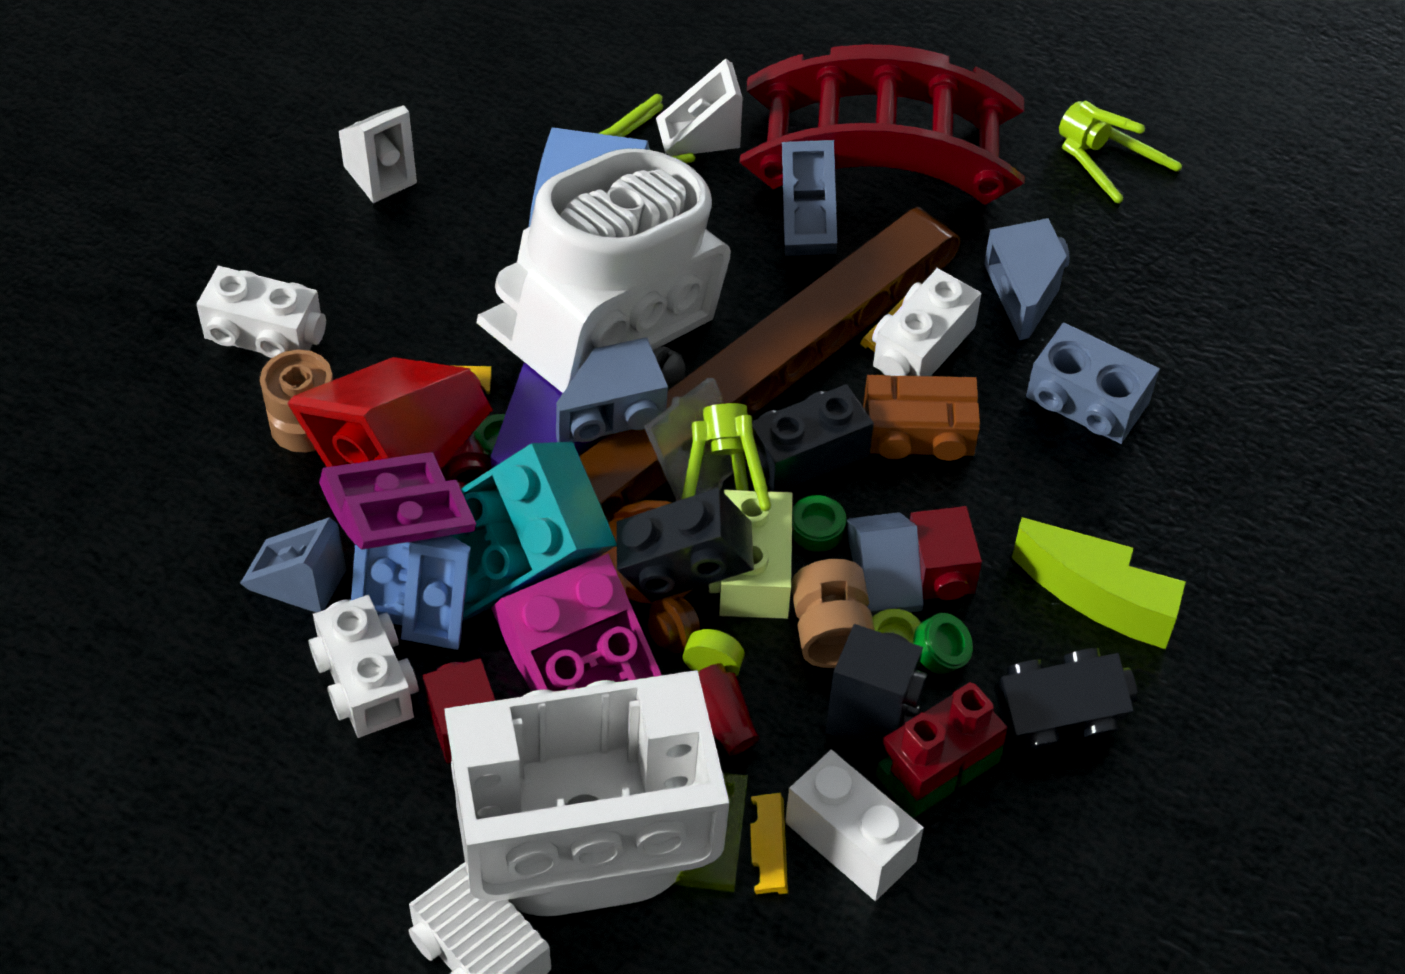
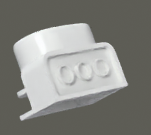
M646 149L611 151L553 176L538 191L531 225L523 230L517 263L504 268L497 276L495 284L496 293L504 303L478 314L477 324L563 393L595 348L647 337L652 350L713 320L730 260L731 250L727 244L706 229L712 207L711 193L706 182L693 168L679 159Z
M698 670L623 682L601 680L583 688L556 692L544 689L535 690L523 697L444 708L452 755L451 769L456 796V808L469 888L473 897L484 901L508 900L517 911L529 915H565L650 899L669 888L681 876L683 871L703 867L721 856L725 845L729 799Z

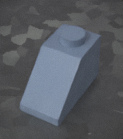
M1049 218L992 229L989 233L984 266L1019 340L1030 338L1058 293L1064 268L1069 265V250L1066 241L1062 237H1057Z

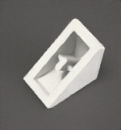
M727 59L723 60L656 117L665 153L670 156H678L687 153L696 154L740 148L743 98L732 62Z

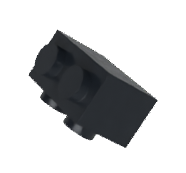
M719 487L617 521V570L651 602L662 597H670L753 571L752 522Z
M854 624L833 672L825 733L888 755L884 746V737L905 725L906 722L921 712L922 705L919 702L928 678L927 673L919 671L923 647L910 643L906 638L898 634L881 633Z

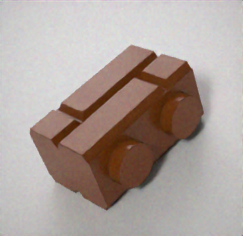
M867 375L863 408L874 423L870 453L880 454L887 459H901L909 454L935 455L937 458L946 461L957 460L963 456H974L980 425L976 377Z

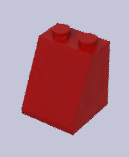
M395 357L294 395L287 402L326 467L433 452L441 470L493 410L481 390L480 380L470 368Z

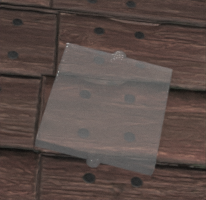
M707 378L683 397L675 396L669 408L644 426L677 501L682 498L693 443L692 422L704 421L703 408L716 404H725L718 385L713 378ZM705 443L695 495L718 487L722 488V481L734 473L731 455L711 454V445Z

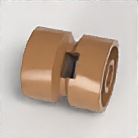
M295 349L278 354L271 358L263 367L260 376V384L272 438L279 446L293 452L306 453L316 449L287 402L294 395L333 381L330 364L321 355L310 350Z
M826 559L816 561L801 568L793 576L791 589L796 615L800 619L797 625L803 657L812 665L823 668H835L854 624L875 630L871 610L868 608L869 597L863 569L857 563L845 559Z

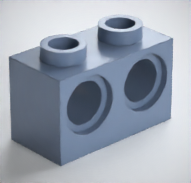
M834 140L782 142L785 256L836 254L837 220Z
M1063 322L1033 364L1026 397L1039 403V405L1049 411H1055L1087 427L1095 434L1104 435L1122 444L1149 404L1160 368Z

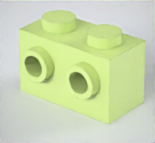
M724 490V493L752 522L754 570L709 584V593H720L719 616L788 619L791 593L792 493L768 492L771 508L765 512L760 508L755 491Z

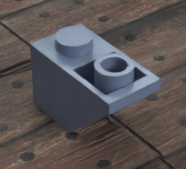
M647 337L593 349L556 402L557 442H590L601 436L631 429L642 430L653 424L665 422L668 386Z

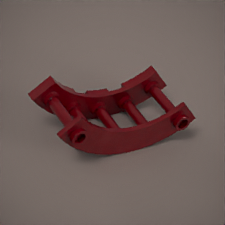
M862 44L837 46L831 48L830 55L805 60L803 54L772 64L748 77L746 91L770 110L767 142L741 154L740 163L773 190L783 185L782 142L834 140L835 169L871 166L918 172L952 184L972 195L984 205L1025 183V176L999 158V125L1024 112V97L1007 83L983 69L975 67L973 71L950 64L949 56L919 48L895 45ZM877 95L876 123L839 124L840 97ZM897 97H905L932 104V131L918 127L896 125ZM820 102L818 127L788 134L789 113L807 105ZM953 113L979 128V147L965 140L953 137Z

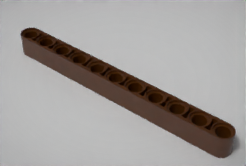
M916 207L908 211L669 389L667 393L665 422L653 424L642 430L631 429L609 434L579 456L607 522L612 521L614 514L624 506L642 501L688 465L693 443L692 422L704 421L703 408L716 404L738 403L747 405L748 415L753 416L895 307L915 283L920 282L923 284L937 268L943 270L957 253L960 237L922 208ZM705 443L704 452L710 449L711 445Z

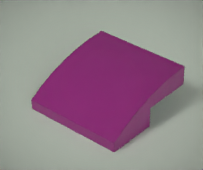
M433 452L322 469L319 484L326 500L343 530L361 550L473 532L475 530L476 522L457 480L445 481Z

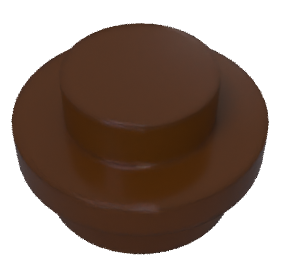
M662 597L651 604L647 626L653 641L672 654L684 652L690 635L700 630L699 619L692 605L681 597L674 599Z

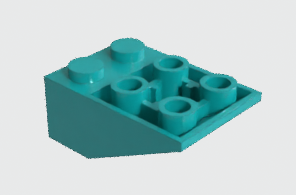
M573 442L531 443L461 488L476 522L473 532L450 535L471 547L463 621L490 610L501 598L594 560L617 546Z

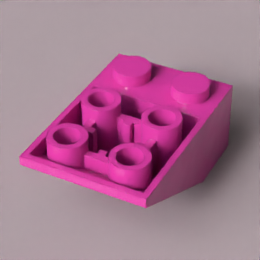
M609 554L501 598L491 607L511 656L531 692L543 689L556 692L583 688L601 680L623 682L662 676Z

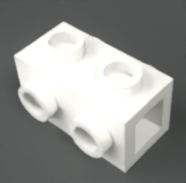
M222 266L216 268L196 304L205 339L213 340L222 346H236L260 352L270 358L282 352L295 349L310 350L312 344L318 345L326 327V317L320 311L317 290L306 288L298 283H286L258 276L250 271H238Z
M938 268L923 284L920 282L915 283L906 294L903 304L893 316L890 314L885 315L878 323L872 337L873 342L876 343L873 366L881 370L884 375L932 376L975 328L981 292Z
M369 594L354 600L338 601L327 609L314 613L313 618L318 637L310 639L308 642L319 673L330 670L335 684L327 688L338 719L342 720L349 717L357 738L414 718L410 695L419 692V688L409 660L406 658L398 661L392 647L398 646L399 643L388 613L378 615Z

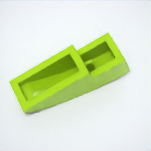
M1022 517L1012 559L1036 582L1061 601L1090 619L1130 638L1166 649L1177 619L1185 581L1129 566L1133 552L1132 547Z

